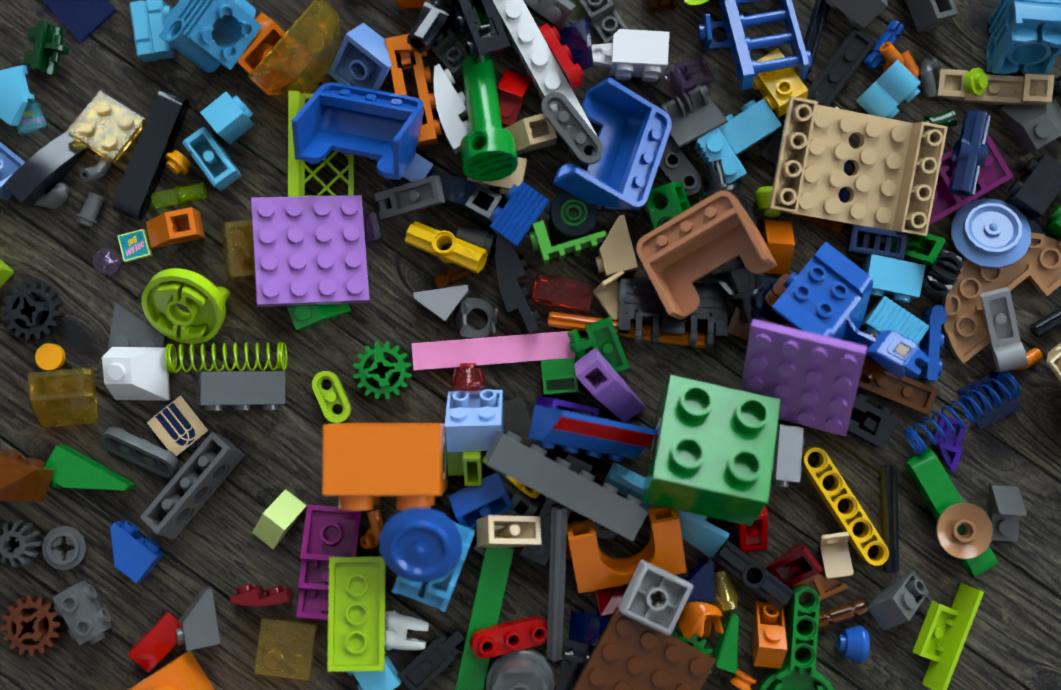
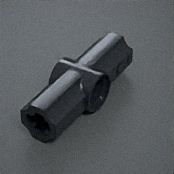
M426 0L420 11L419 20L407 36V43L411 45L414 51L419 53L428 52L441 32L445 33L448 30L454 15L453 6H449L446 0Z
M728 540L724 542L713 557L715 561L779 610L787 604L794 592ZM753 567L758 568L760 571L759 578L754 582L748 581L746 577L747 571Z

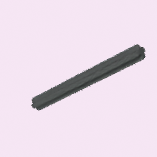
M562 505L551 508L546 657L552 660V662L561 660L563 657L568 509Z

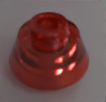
M460 363V369H454L449 385L453 390L478 391L483 390L487 382L482 369H476V363Z

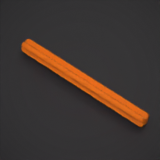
M551 311L548 315L547 324L550 327L577 329L578 331L587 332L586 325L600 321L602 318ZM615 320L612 322L617 332L618 321ZM634 323L630 324L629 333H617V335L634 338ZM642 324V340L651 341V325ZM659 327L658 342L689 346L688 331L685 330L683 337L660 335ZM697 332L698 340L696 346L691 347L706 348L704 343L705 333Z

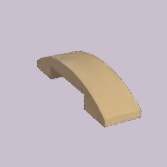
M940 69L937 97L964 102L999 105L1051 104L1054 75L1025 74L1024 77L987 75L988 85L981 95H973L972 93H967L963 86L964 75L969 70Z

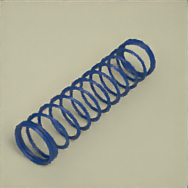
M1007 371L998 373L997 380L990 378L988 385L980 384L978 391L970 390L969 397L961 395L960 402L955 400L951 402V408L943 406L941 413L933 412L932 419L924 417L923 425L914 423L913 429H905L904 434L908 443L916 453L922 455V453L927 451V447L918 436L916 425L923 428L931 443L937 446L936 440L926 428L925 420L932 422L940 437L946 440L944 432L935 422V414H938L946 421L947 428L955 435L954 427L944 416L945 408L952 412L955 419H958L957 424L962 429H965L963 421L953 409V403L960 405L966 418L971 423H974V418L963 405L962 398L965 397L970 400L975 412L979 417L983 418L984 414L972 399L971 393L976 392L979 394L986 409L989 412H993L990 402L981 393V387L984 386L989 389L995 403L1002 407L1003 403L996 392L990 387V382L995 381L998 383L1003 396L1008 401H1012L1011 396L1017 398L1021 395V389L1016 379ZM1005 377L1008 378L1009 381L1012 383V385H1013L1014 388H1015L1016 393H1015V392L1012 390V388L1009 386V384L1007 383Z

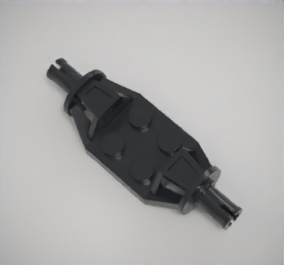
M722 159L704 163L711 188H708L709 191L701 193L703 200L718 191H729L738 199L756 226L752 208L738 190L739 184L730 185V183L726 182ZM740 256L710 273L728 294V300H739L744 323H751L753 321L752 318L756 320L762 319L755 296L758 295L757 293L765 291L764 286H762L763 273L754 274L745 267ZM728 276H732V279L737 288V292L735 291Z

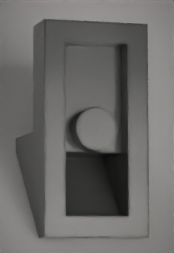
M989 485L988 516L993 526L992 540L1018 542L1019 516H1027V512L1019 487Z

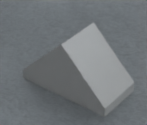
M468 285L414 292L413 295L419 303L447 323L461 304V301L469 294Z

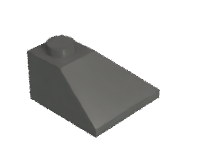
M1053 94L1051 104L1005 105L998 109L1024 156L1061 136V108Z

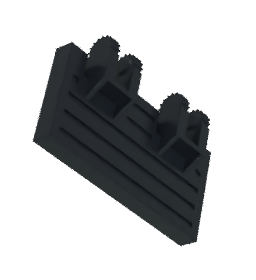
M620 278L618 281L617 333H629L630 324L634 322V343H641L643 338L642 323H651V344H658L659 324L660 335L682 337L685 334V325H688V345L696 346L698 340L697 326H705V346L713 347L714 338L726 339L728 336L727 293L716 283L693 282L700 297V305L693 314L680 320L668 315L651 280Z

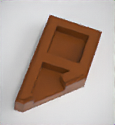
M820 573L792 585V587L798 584L809 585L818 593L820 601L848 589L846 583L836 579H827L825 575ZM803 592L799 596V604H806L810 600V592Z

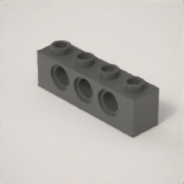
M211 432L140 518L157 535L175 539L245 455L230 440L215 432Z

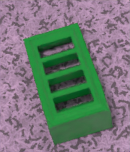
M729 610L726 613L722 626L724 633L719 635L713 657L716 659L714 665L717 668L736 673L739 616L734 611Z

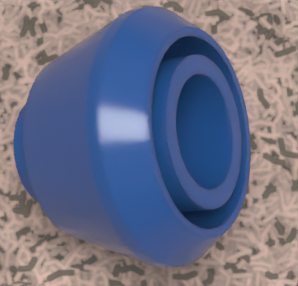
M861 625L844 629L842 634L837 636V650L841 651L843 657L861 664L869 655L870 639L868 631Z

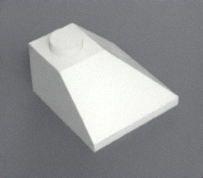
M112 347L102 357L104 384L115 400L169 401L171 399L169 373L164 363L165 348Z

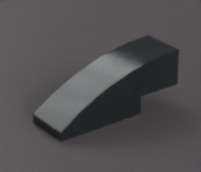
M67 131L29 158L2 186L22 203L32 207L49 187L54 188L55 184L63 180L89 148Z

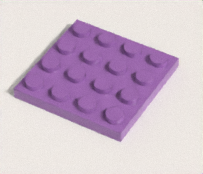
M362 195L251 198L257 307L369 303Z
M753 319L750 327L741 391L781 399L778 417L780 420L846 437L867 346Z

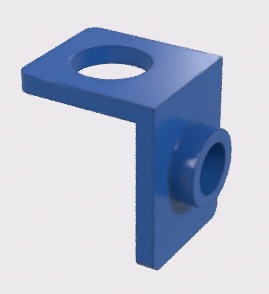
M705 14L701 24L698 25L699 41H703V49L730 48L728 38L723 42H717L713 39L712 31L716 28L725 29L723 21L711 22L710 14Z

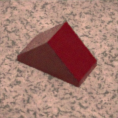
M800 543L794 545L765 568L788 587L823 570L809 550Z

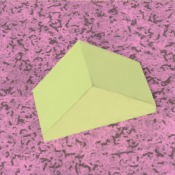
M285 489L265 510L252 533L274 549L307 505Z

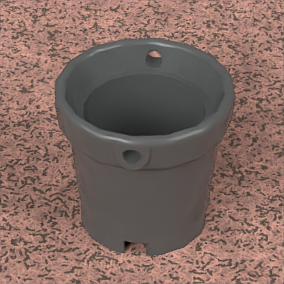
M534 648L495 656L487 669L485 679L486 690H555L556 685L553 666L545 655Z

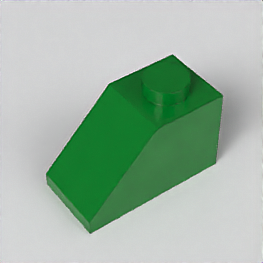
M349 304L286 306L296 330L301 332L351 311Z

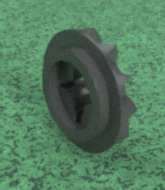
M69 526L54 528L46 535L42 545V552L46 562L59 570H68L76 567L85 558L84 555L88 548L85 544V536L77 528ZM65 540H67V545L75 546L74 549L67 551V556L64 550L55 549V547L64 544Z

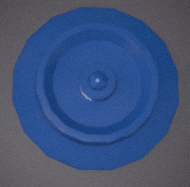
M411 507L396 513L385 523L379 537L380 554L386 565L398 576L414 582H430L446 576L456 567L462 554V536L456 524L444 513L428 507Z

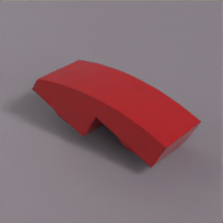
M165 612L153 628L142 636L127 656L144 670L150 672L177 644L175 629L179 628L178 620L169 612Z

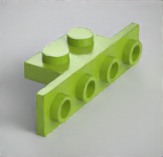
M960 583L951 608L934 601L931 602L912 651L919 656L931 660L922 685L932 690H947L984 594L983 591Z

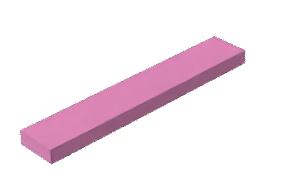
M569 331L411 343L414 371L576 357L575 352H571L569 347L570 340L567 334Z

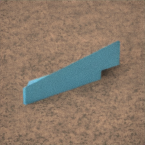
M613 462L605 482L620 489L619 492L625 497L629 494L642 501L646 478ZM643 502L641 507L647 510V508L657 507V505ZM677 510L682 538L709 558L714 557L730 533L705 521L707 516Z

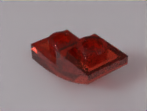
M537 274L532 300L552 307L561 305L586 313L590 310L594 285L559 276Z

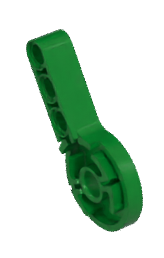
M798 584L792 587L794 592L789 600L785 660L781 669L775 668L771 670L761 680L756 690H816L815 687L817 690H834L830 682L815 669L820 597L809 585ZM803 592H810L809 602L799 604V596ZM807 619L809 622L807 629L797 631L798 622ZM806 647V655L800 659L795 658L796 650Z

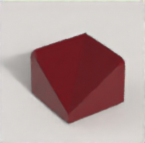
M622 586L595 590L600 617L613 614L616 606H619L624 596Z

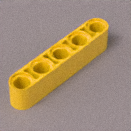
M817 447L804 448L801 461L803 470L842 531L849 532L848 540L858 556L863 561L874 566L884 564L889 557V550L827 453ZM812 452H816L819 456V462L814 467H811L808 463V456ZM831 475L834 484L830 489L826 490L823 487V479ZM846 498L849 503L848 509L840 513L838 503L841 499ZM861 522L863 524V531L860 535L855 536L853 526L855 523ZM876 545L878 554L875 558L870 559L868 550L871 546Z

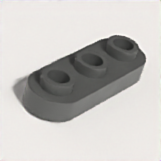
M560 92L547 94L543 98L541 105L544 117L581 163L585 165L597 163L603 154L602 142L564 94ZM553 104H558L560 106V110L558 112H552L550 110V106ZM573 125L577 128V132L570 134L567 128ZM591 147L594 150V154L588 156L584 153V149Z
M669 136L658 168L670 183L683 182L687 197H692L701 189L702 178ZM675 157L677 164L670 165L667 159ZM691 178L693 186H686L684 179Z
M109 427L100 437L102 446L109 452L160 476L171 477L179 467V461L173 452L151 444L146 439L136 437L122 428Z

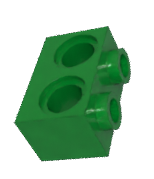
M671 182L650 190L648 199L644 204L645 210L650 215L653 224L652 230L691 208L683 182ZM664 195L667 198L666 207L662 205V198Z

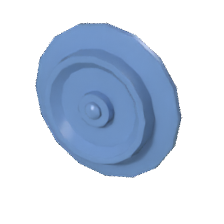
M982 198L967 203L957 211L951 222V239L956 250L967 261L980 267L999 269L1013 265L1024 257L1031 244V228L1026 217L1015 206L1000 199Z

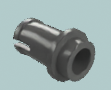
M88 192L80 214H76L78 217L76 222L89 228L97 224L96 218L105 198Z

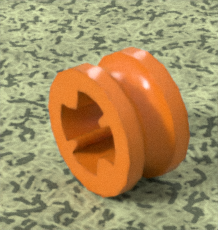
M739 669L736 670L735 676L729 679L731 684L742 690H752L751 685L757 681Z

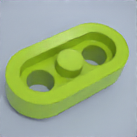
M322 371L316 374L312 381V389L325 418L333 423L346 421L351 414L352 408L339 377L330 371ZM327 379L332 383L329 390L323 388V382ZM336 404H340L343 408L342 413L339 415L335 414L333 410Z

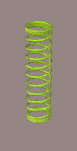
M247 342L244 345L245 362L242 369L239 368L237 362V343L233 345L234 363L232 369L228 368L226 362V343H223L222 346L223 364L221 369L217 368L215 362V343L211 347L212 366L210 370L206 368L204 362L205 344L203 343L200 348L202 363L199 370L194 365L195 349L192 343L189 349L191 364L188 370H185L183 366L184 347L182 344L179 345L178 350L180 361L178 370H176L177 352L174 344L168 343L164 353V363L168 373H177L181 367L185 373H188L192 367L196 372H200L203 367L207 372H210L213 367L217 371H222L224 366L228 371H233L235 366L239 371H243L246 365L250 371H254L257 364L261 371H265L268 364L272 371H275L277 368L280 371H285L287 366V348L284 342L277 343V363L274 369L270 361L269 342L266 343L267 359L264 369L261 368L259 361L258 342L255 344L256 361L253 369L250 368L248 362Z

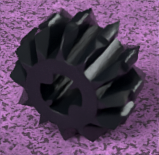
M941 249L934 264L925 267L921 288L932 295L944 296L948 294L961 274L960 270L963 267L962 258L950 250Z

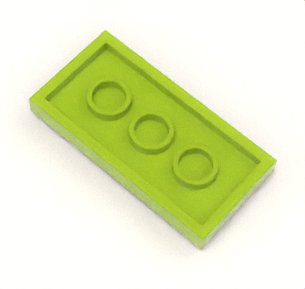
M329 557L327 672L385 670L386 563L382 557Z

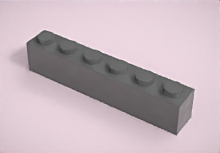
M509 430L506 435L499 431L497 432L482 460L486 465L634 541L649 512L641 507L643 503L641 500L629 494L625 499L617 494L620 489L607 482H604L603 486L593 482L595 479L594 475L580 469L579 473H576L569 469L571 463L558 456L555 460L546 457L547 451L533 443L530 448L521 443L522 437Z

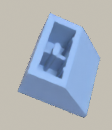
M503 390L448 391L445 418L447 452L488 451L497 432L499 431L504 434Z

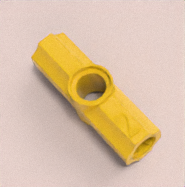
M415 221L413 224H410L406 232V244L435 255L444 263H454L476 273L483 270L486 264L487 250L458 239L449 231H439ZM445 244H452L448 250H441Z

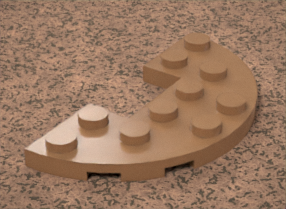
M1031 232V244L1024 257L1013 265L999 269L980 267L967 261L965 258L962 259L963 267L960 270L961 274L958 276L953 288L949 290L948 294L943 296L942 305L947 313V320L942 325L944 335L953 356L959 364L966 363L990 343L979 294L1008 287L1011 291L1024 279L1028 278L1042 297L1048 296L1061 285V241L1047 237L1045 234Z

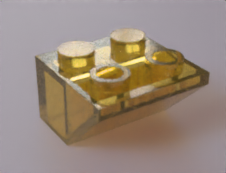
M81 368L28 373L30 402L42 428L98 423L94 369Z

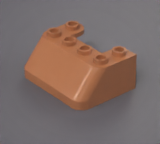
M729 191L714 193L642 236L636 246L637 254L668 315L680 320L693 314L700 305V297L693 282L738 256L741 257L745 267L754 274L765 273L777 266L759 230L738 199Z

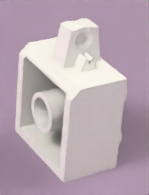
M619 29L613 35L612 43L591 46L590 64L609 67V76H615L617 80H630L631 77H642L643 81H658V78H663L668 65L669 32Z

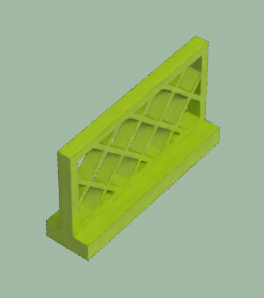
M288 91V197L322 196L326 191L331 196H336L329 188L339 178L348 186V196L354 195V154L347 155L341 152L348 159V166L341 172L329 162L339 153L338 151H334L327 159L325 158L324 162L314 171L305 164V161L295 159L292 120L303 108L305 101H308L313 94ZM326 164L337 175L327 186L316 176ZM305 170L310 174L306 179ZM347 171L348 180L343 176ZM312 178L324 188L317 195H305V184Z

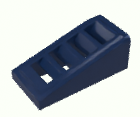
M853 224L849 231L846 253L860 256L873 254L904 260L908 233ZM858 234L863 235L861 247H857ZM870 236H875L873 248L869 249V238ZM881 237H886L884 251L879 250ZM892 238L897 239L895 253L890 252Z

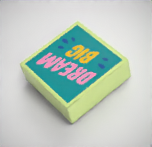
M145 229L118 235L124 262L153 256Z

